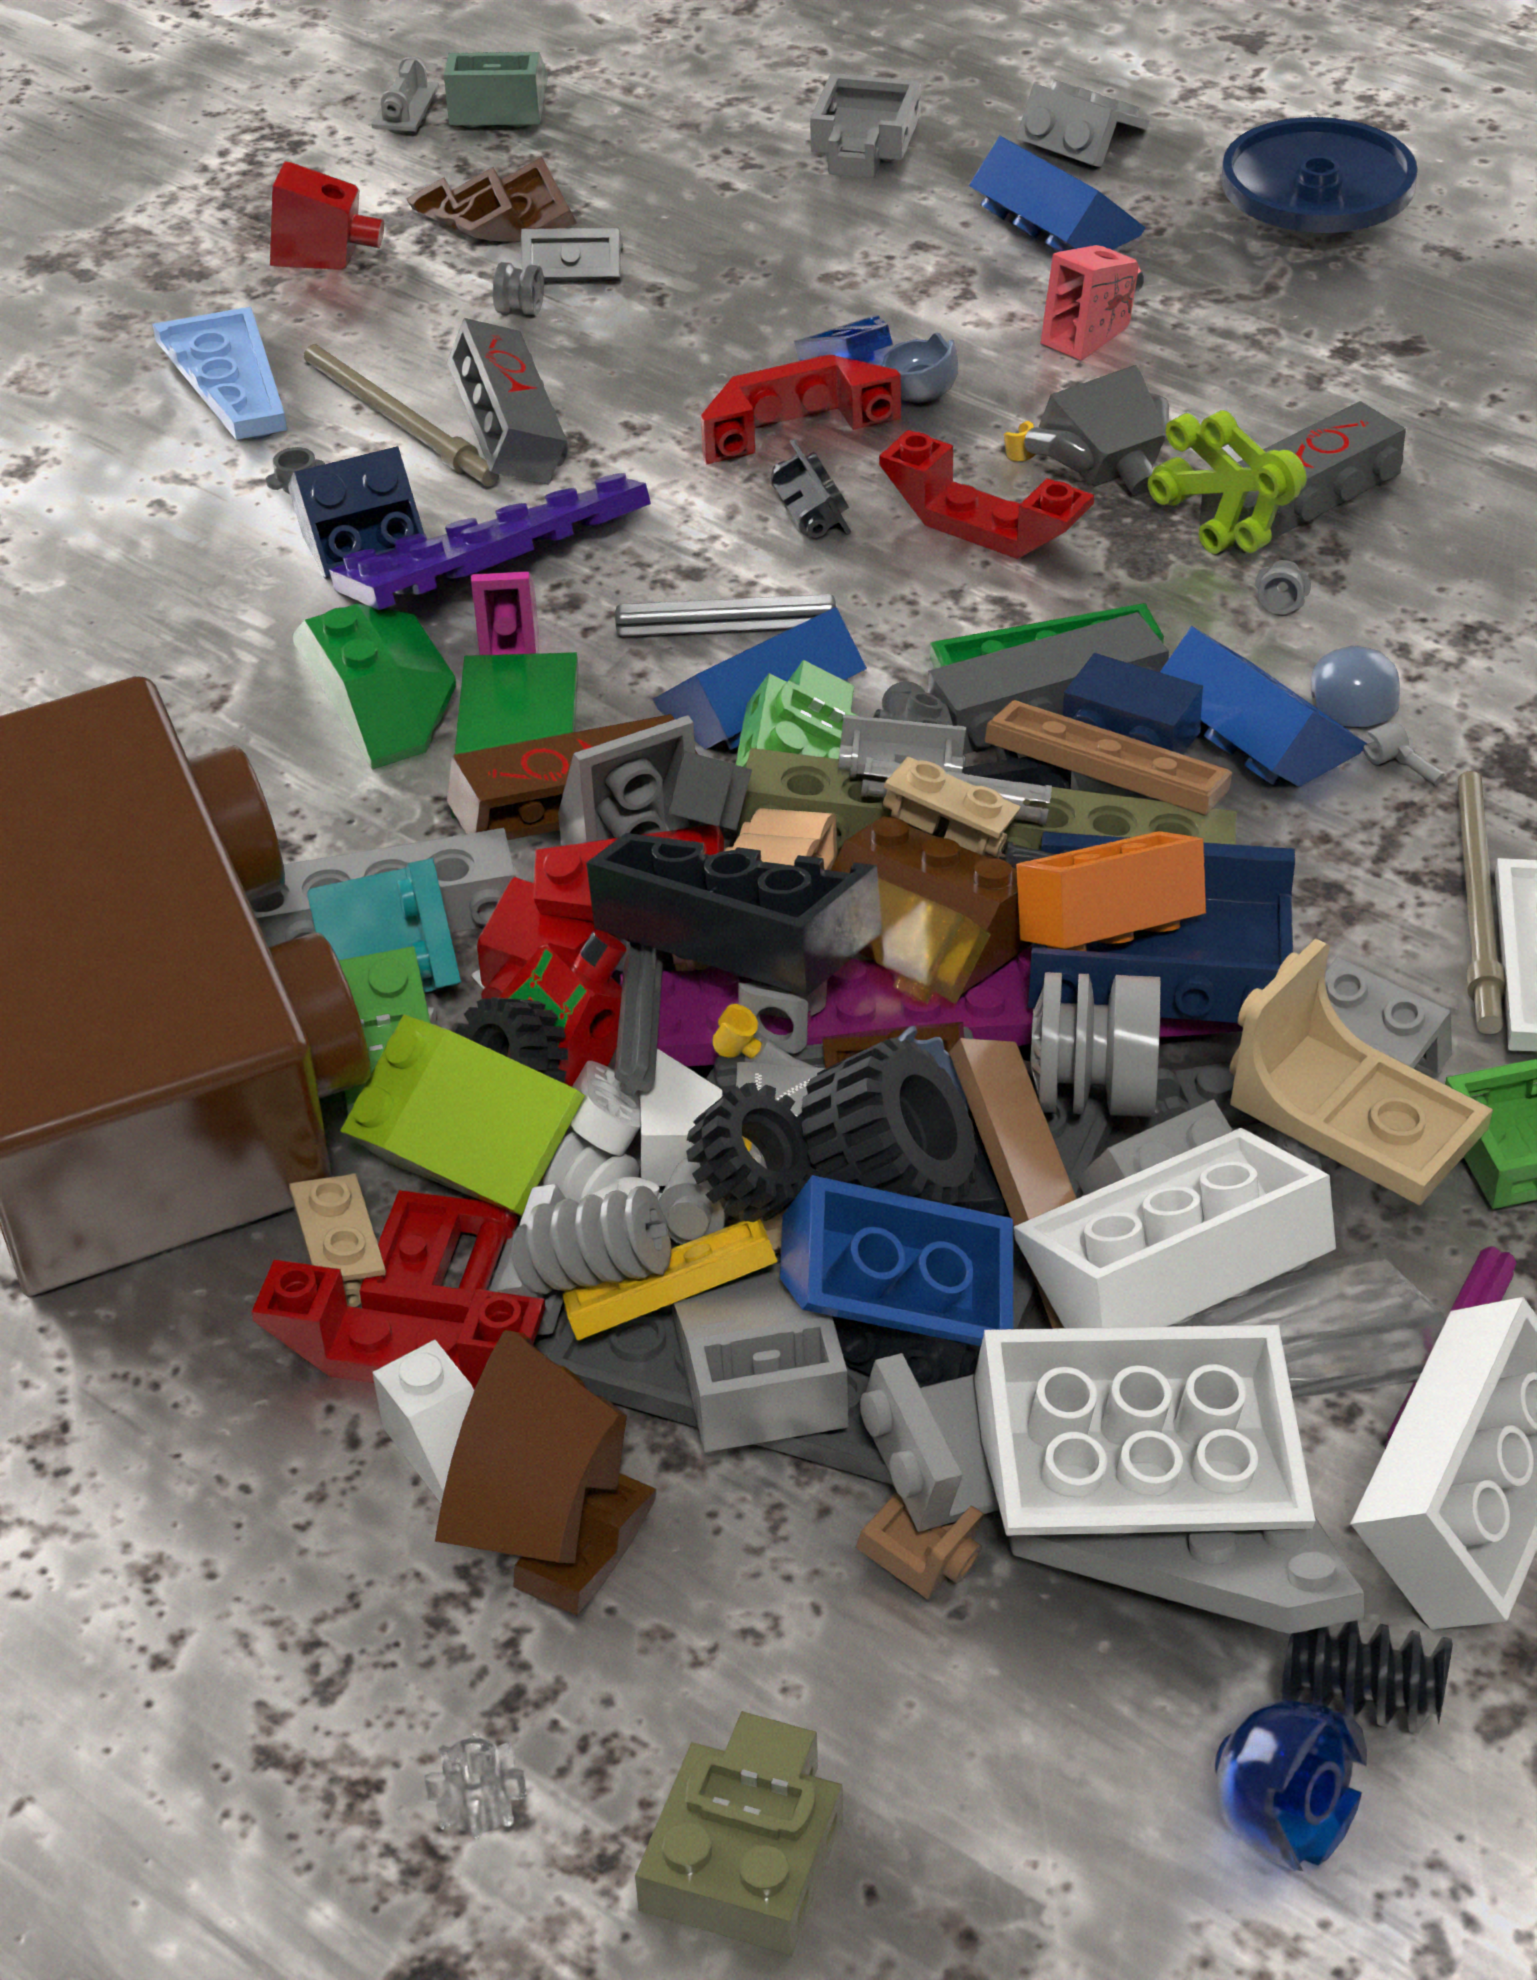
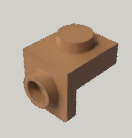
M896 1492L861 1530L855 1548L928 1600L947 1577L958 1583L975 1563L982 1550V1545L974 1539L984 1513L971 1505L956 1522L918 1532L902 1497Z

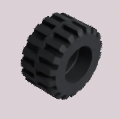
M889 1038L818 1072L817 1076L810 1079L806 1086L808 1095L803 1096L801 1109L805 1116V1120L802 1121L803 1136L808 1143L809 1150L807 1151L812 1165H815L820 1177L948 1205L958 1202V1200L965 1198L969 1194L970 1185L975 1183L977 1175L974 1162L978 1161V1148L974 1141L975 1131L972 1120L969 1118L965 1107L966 1104L960 1092L958 1093L951 1077L944 1068L941 1069L935 1058L928 1051H921L916 1043L907 1039L900 1041L898 1038Z

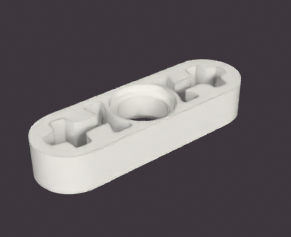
M587 1061L572 1086L583 1093L585 1097L571 1122V1126L591 1144L611 1154L623 1156L641 1127L638 1090L633 1096L622 1093L620 1091L621 1082L615 1079L614 1070L600 1063Z

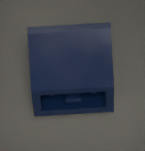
M398 446L296 471L293 473L288 484L303 538L324 578L331 577L329 569L345 565L343 557L348 554L366 549H375L376 555L396 549L394 542L400 538L415 534H425Z

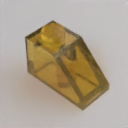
M878 878L882 933L871 942L876 963L897 976L893 987L900 992L926 1004L929 1003L933 994L956 1004L991 934L959 912Z

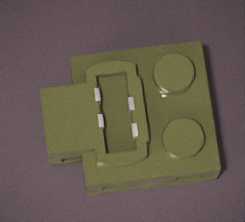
M741 1711L725 1751L691 1742L635 1874L638 1910L792 1956L843 1822V1785L815 1777L818 1769L817 1732Z

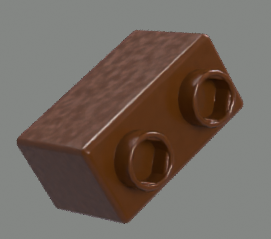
M133 676L0 716V1229L22 1292L28 1297L294 1207L289 1184L332 1177L319 1099L363 1085L371 1075L370 1059L359 1014L340 962L329 941L321 933H311L268 947L250 905V900L279 892L285 884V870L273 820L264 793L247 755L240 747L233 745L188 759L156 685L151 679L141 676Z

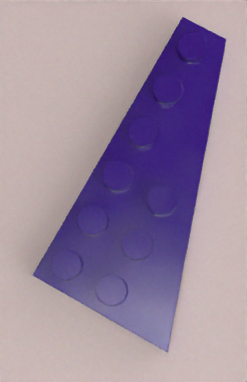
M625 473L612 474L595 480L596 488L577 493L576 488H568L549 493L545 496L546 504L529 509L526 503L502 507L495 511L497 518L478 524L476 518H470L450 523L445 526L447 534L430 539H427L426 534H415L400 538L394 542L396 549L376 555L375 549H366L348 554L343 557L345 565L329 569L334 590L377 610H381L395 604L394 592L395 594L412 592L414 594H422L437 588V575L446 573L447 578L468 576L534 550L532 540H560L573 535L572 523L579 520L582 525L600 524L650 505L651 501L647 485L644 482L627 479Z

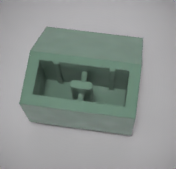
M540 52L448 53L444 71V83L449 125H463L466 128L477 129L486 125H508L512 128H525L531 124H540L548 81L547 70Z

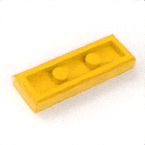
M759 1218L755 1222L741 1221L672 1248L670 1263L663 1275L653 1273L641 1279L628 1277L620 1282L611 1283L604 1281L591 1287L580 1285L565 1291L563 1299L569 1322L578 1341L778 1261L761 1219Z

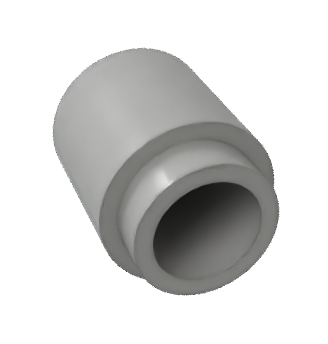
M687 1158L683 1159L676 1166L659 1199L670 1237L681 1244L723 1229L729 1217V1214L723 1212L727 1201L721 1198L713 1204L706 1197V1194L712 1189L709 1182L706 1180L697 1184L692 1173L701 1167L700 1163L688 1162Z

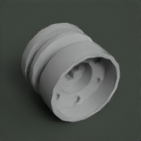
M1045 972L1044 986L1036 1007L1033 1009L1031 1076H1033L1039 1104L1043 1113H1056L1058 1083L1074 1084L1073 1114H1084L1091 1085H1105L1110 1116L1155 1117L1160 1027V977L1116 975L1112 984L1108 1005H1095L1089 974H1079L1078 1003L1070 1004L1061 1003L1062 973Z

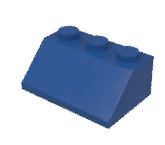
M1002 136L998 137L969 184L972 189L984 197L980 206L1002 220L1006 218L1008 213L1015 216L1012 224L1037 239L1040 232L1048 235L1045 243L1057 252L1094 245L1113 250L1140 237L1146 229L1145 226L1099 190Z
M836 606L690 677L653 698L657 709L664 715L671 714L674 719L688 715L694 722V739L704 749L724 740L728 749L731 750L739 746L746 704L769 673L787 682L801 662L805 660L850 683L848 678L866 670L867 667Z
M1193 626L1189 628L1160 671L1163 674L1203 685L1201 720L1210 726L1204 736L1232 755L1238 747L1250 756L1244 765L1271 784H1274L1278 777L1281 776L1301 787L1359 755L1363 751L1364 746L1368 744L1254 663Z
M812 1175L782 1215L780 1279L802 1310L981 1346L984 1330L1014 1329L1013 1218Z

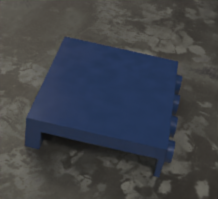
M1043 832L1041 851L1058 854L1061 849L1074 851L1130 837ZM1204 843L1205 914L1181 919L1180 928L1172 931L1152 932L1143 929L1134 931V939L1129 942L1107 944L1094 941L1086 943L1087 951L1047 949V945L1033 943L1028 1008L1036 1007L1044 986L1045 972L1062 973L1061 1003L1070 1004L1078 1003L1079 974H1089L1095 1005H1108L1112 984L1116 975L1160 977V1017L1238 1023L1239 1012L1248 995L1256 988L1263 990L1276 977L1286 957L1293 953L1292 887L1295 869V849Z

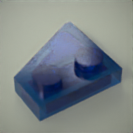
M873 315L794 341L799 361L831 354L868 363L876 359L874 351L893 345L889 326L883 319H880L879 315Z

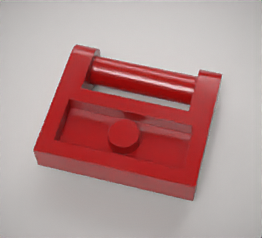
M399 1190L378 1242L386 1272L385 1275L364 1278L359 1290L362 1308L464 1323L475 1290H487L502 1246L506 1244L507 1239L512 1238L518 1223L516 1214L484 1201ZM460 1233L476 1234L477 1238L459 1287L441 1286Z

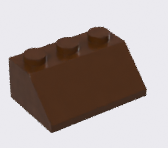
M882 816L846 839L831 868V871L850 873V868L854 862L877 865L882 933L862 949L859 954L957 996L966 992L1032 944V942L1020 940L1016 868L1004 860L988 858L963 848L954 840L938 838L913 828L901 819Z

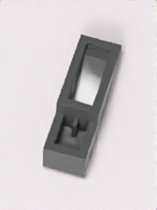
M684 751L668 813L736 830L752 769Z

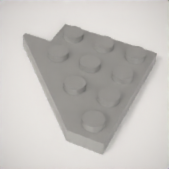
M1316 1516L1313 1529L1009 1536L1010 1548L1015 1556L1287 1634L1365 1619L1364 1592Z

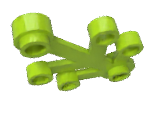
M1220 410L1205 418L1201 425L1189 413H1184L1169 421L1165 432L1170 445L1180 452L1192 448L1213 470L1194 471L1186 460L1180 457H1173L1153 469L1152 475L1148 479V490L1152 498L1161 505L1168 504L1174 506L1195 494L1223 493L1215 517L1202 524L1199 528V539L1203 547L1212 554H1218L1232 546L1236 539L1241 549L1245 552L1253 553L1268 545L1272 538L1270 528L1279 505L1284 506L1296 500L1300 491L1306 485V471L1298 456L1289 450H1270L1265 452L1238 427L1235 418L1225 410ZM1229 445L1250 467L1243 468L1222 447ZM1248 491H1259L1252 516L1237 523Z

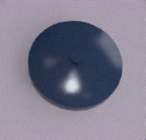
M1299 117L1266 123L1237 137L1224 154L1221 180L1224 193L1232 204L1259 221L1295 231L1336 233L1375 226L1388 221L1402 212L1410 204L1415 194L1418 168L1415 157L1409 148L1385 131L1367 124L1345 119Z

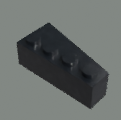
M625 833L586 862L595 929L624 938L631 943H640L675 954L681 959L694 960L728 971L735 976L747 977L776 986L788 993L804 996L810 995L882 933L877 865L854 862L850 868V873L824 870V858L798 855L794 860V866L762 862L761 850L737 847L735 850L708 855L704 852V843Z

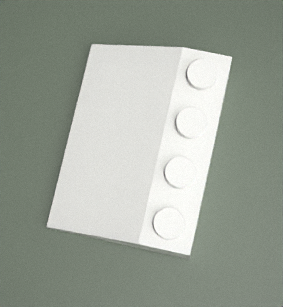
M1279 1325L984 1330L974 1380L981 1440L1006 1536L1313 1529L1315 1516Z

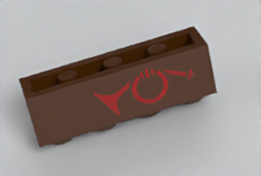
M671 714L452 755L447 802L466 834L504 828L508 841L560 830L558 811L574 753L675 719Z

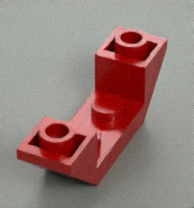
M828 354L733 376L701 414L703 460L707 465L756 453L755 428L834 409H839L852 430L901 419V374L897 369Z
M905 431L879 455V466L925 526L1015 559H1019L1066 532L1094 504V494L1074 488L1065 482L1054 481L1048 478L1021 504L979 491L970 485L954 482L953 445L931 438L929 435L920 432Z
M274 1259L251 1313L256 1324L329 1377L374 1384L373 1371L436 1340L475 1390L486 1363L504 1330L524 1333L531 1339L529 1343L533 1346L546 1306L545 1299L476 1289L464 1323L347 1306L341 1269Z

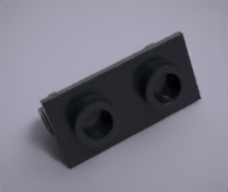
M795 439L790 440L789 442L794 448L796 455L787 461L777 463L772 469L770 481L797 522L799 530L806 536L818 538L839 522L847 535L850 534L851 530L841 515L849 506L833 480L823 485V483L831 478L816 453L812 452L805 457Z
M832 1316L845 1364L871 1375L875 1360L901 1353L919 1388L958 1379L960 1375L964 1377L970 1376L977 1367L979 1351L970 1348V1344Z

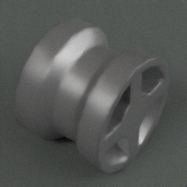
M499 263L493 281V304L495 310L500 313H508L512 309H522L526 315H538L544 295L542 267L540 265H528L525 269H517L511 263Z

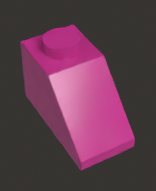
M512 572L471 575L480 655L538 653L539 627L535 587L530 573Z

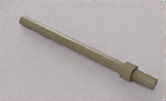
M312 344L306 348L304 352L306 362L441 455L442 462L459 474L468 473L485 486H492L497 482L499 474L490 472L486 460L479 456L477 448L459 436L451 437L317 344Z
M1466 771L1458 777V791L1472 963L1466 971L1467 992L1469 997L1475 1001L1477 1029L1484 1034H1495L1503 1027L1501 999L1504 997L1506 986L1504 966L1497 959L1482 777L1475 771Z

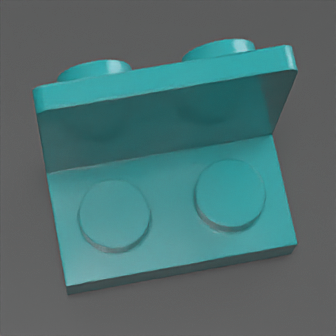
M433 858L410 862L402 869L313 887L308 890L307 898L315 933L324 935L331 944L338 960L414 946L424 993L457 986L461 983Z

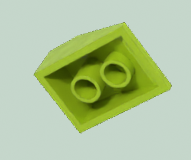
M403 1014L340 1131L393 1166L522 1216L532 1188L538 1186L585 1095L573 1087L457 1033Z

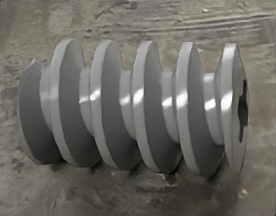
M637 1186L630 1190L629 1195L620 1190L611 1191L605 1195L604 1200L592 1194L582 1198L580 1203L572 1199H564L558 1202L555 1208L547 1203L534 1206L528 1216L527 1225L522 1224L517 1227L512 1237L510 1253L514 1269L521 1283L531 1293L542 1295L555 1289L567 1291L580 1285L591 1287L604 1281L616 1283L628 1277L641 1279L653 1273L663 1275L670 1263L671 1238L657 1197L650 1188Z

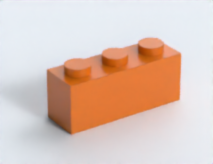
M1157 831L1016 864L1020 940L1047 945V949L1087 951L1086 943L1094 941L1107 944L1129 942L1134 939V931L1142 929L1152 932L1172 931L1180 928L1181 919L1206 913L1203 838Z

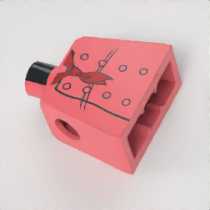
M1098 245L1054 253L1040 344L1081 361L1124 331L1131 320L1134 294L1142 288L1144 283V276L1136 259Z

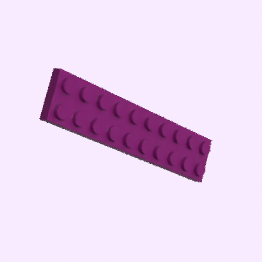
M1032 947L1023 949L960 996L878 961L852 958L827 979L825 1007L814 1015H811V1011H808L806 1045L822 1044V1039L827 1036L963 1022V1026L968 1027L972 1031L974 1039L1016 1042L1017 1046L1032 1045L1033 1009L1035 1008H1028ZM713 966L695 971L667 972L662 970L657 1049L684 1066L714 1065L715 1059L721 1056L715 1051L713 1046V1035L720 1027L718 1019L729 1005L738 1004L739 983L746 984L754 980L732 975L728 971ZM623 974L620 975V987H621V988H622ZM766 1014L760 1015V1020L768 1031L777 1035H787L793 1032L794 1027L791 1019ZM1160 1017L1159 1037L1242 1032L1243 1027L1238 1023Z

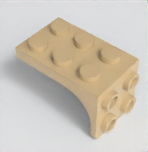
M1314 939L1300 954L1295 952L1289 954L1281 964L1276 977L1263 990L1259 988L1254 989L1244 1001L1238 1016V1024L1243 1027L1241 1043L1230 1064V1073L1235 1076L1230 1105L1420 1206L1488 1130L1493 1109L1374 1049L1356 1037L1340 1020L1328 998L1325 985V971L1330 946L1318 939Z

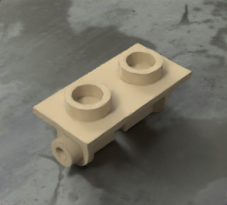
M909 756L887 779L883 787L888 789L883 806L892 810L891 817L901 819L931 834L937 829L940 817H944L950 820L944 838L954 840L961 847L983 856L987 853L995 857L999 856L1007 839V834L1003 832L1021 808V806L1003 799L997 791L991 788L974 786L947 774L943 768L935 763L918 761Z
M356 1174L289 1184V1190L311 1265L341 1269L347 1306L356 1307L360 1305L359 1290L364 1278L385 1275L386 1270Z

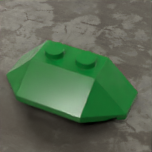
M354 604L348 607L334 608L325 614L303 620L292 634L294 644L371 769L373 770L426 753L432 741V732L442 719L455 690L456 678L415 615L388 609L377 610L368 605Z

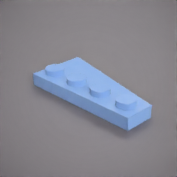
M251 307L152 324L155 341L236 440L243 438L259 439L267 437L272 433L287 431L285 413Z

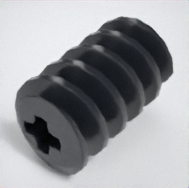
M1357 1620L1344 1623L1336 1637L1330 1636L1329 1626L1292 1633L1289 1638L1282 1677L1281 1695L1283 1704L1293 1707L1304 1688L1309 1687L1314 1711L1324 1714L1335 1695L1341 1694L1345 1717L1350 1720H1356L1369 1700L1373 1701L1377 1724L1383 1727L1389 1725L1398 1708L1402 1707L1405 1708L1409 1731L1419 1734L1430 1714L1437 1715L1439 1725L1453 1647L1452 1638L1442 1637L1431 1656L1428 1657L1424 1655L1419 1631L1411 1630L1400 1649L1395 1650L1392 1646L1389 1626L1381 1623L1377 1626L1368 1643L1361 1642Z

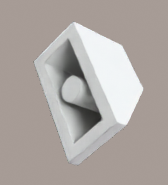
M657 1049L654 1085L649 1092L640 1091L641 1178L650 1180L658 1186H666L676 1166L683 1159L687 1158L686 1151L694 1145L687 1141L688 1131L695 1126L693 1121L722 1097V1089Z
M433 1340L372 1373L383 1429L441 1503L452 1455L474 1389L438 1342Z

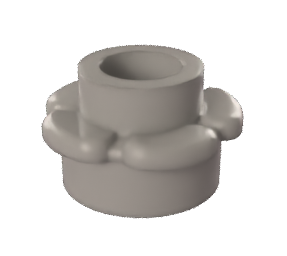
M1279 560L1274 562L1272 567H1264L1260 570L1256 577L1255 586L1258 589V599L1262 606L1271 613L1283 615L1300 609L1304 605V597L1309 595L1311 590V581L1307 573L1300 572L1294 562ZM1284 582L1288 585V589L1282 591L1278 588V584Z

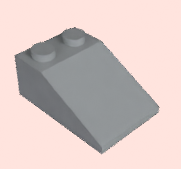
M688 715L573 754L558 811L561 846L620 838L625 833L642 835L700 826V821L668 813L684 751L695 753L694 722Z

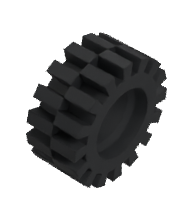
M491 997V999L483 998L477 1001L478 1008L469 1007L464 1013L469 1024L458 1023L455 1033L506 1057L510 1046V1059L564 1083L567 1071L558 1069L559 1060H568V1048H558V1041L565 1038L566 1035L563 1027L553 1026L558 1017L553 1010H545L546 1004L539 1001Z
M746 1083L741 1088L736 1086L701 1113L693 1121L695 1126L688 1131L687 1141L694 1145L686 1151L688 1162L700 1163L701 1167L692 1173L697 1184L707 1180L712 1187L706 1194V1197L713 1204L724 1198L727 1202L723 1212L735 1217L743 1211L744 1221L755 1222L761 1217L763 1221L773 1219L791 1205L812 1175L820 1177L815 1165H812L807 1151L809 1150L808 1143L803 1136L802 1121L805 1120L803 1112L795 1116L790 1110L796 1101L787 1094L777 1101L775 1100L776 1088L764 1085L758 1090L756 1083ZM743 1137L747 1138L759 1149L765 1159L767 1168L763 1167L752 1157L745 1146Z

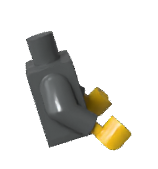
M1133 365L1051 394L1039 428L1034 427L1032 422L1025 421L1019 425V433L1006 432L1003 434L1006 455L1012 461H1025L1033 458L1036 454L1049 456L1078 472L1088 484L1095 486L1121 477L1133 495H1141L1149 491L1148 479L1154 469L1152 464L1156 461L1164 440L1167 438L1165 428L1169 422V403L1166 398L1149 392L1137 365Z

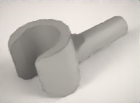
M1387 723L1368 731V735L1374 742L1366 744L1363 751L1372 764L1379 765L1396 758L1400 763L1407 765L1436 786L1442 781L1444 773L1417 755L1409 747V739L1402 725Z

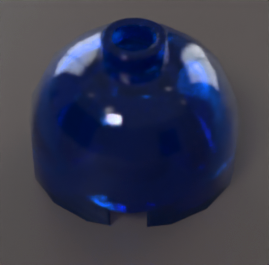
M1291 1700L1268 1703L1246 1717L1233 1733L1225 1737L1215 1757L1219 1803L1224 1821L1233 1833L1252 1851L1269 1861L1293 1871H1303L1300 1863L1304 1860L1317 1866L1328 1860L1345 1838L1358 1811L1362 1796L1361 1791L1349 1787L1353 1762L1367 1767V1747L1360 1725L1352 1716L1329 1707Z

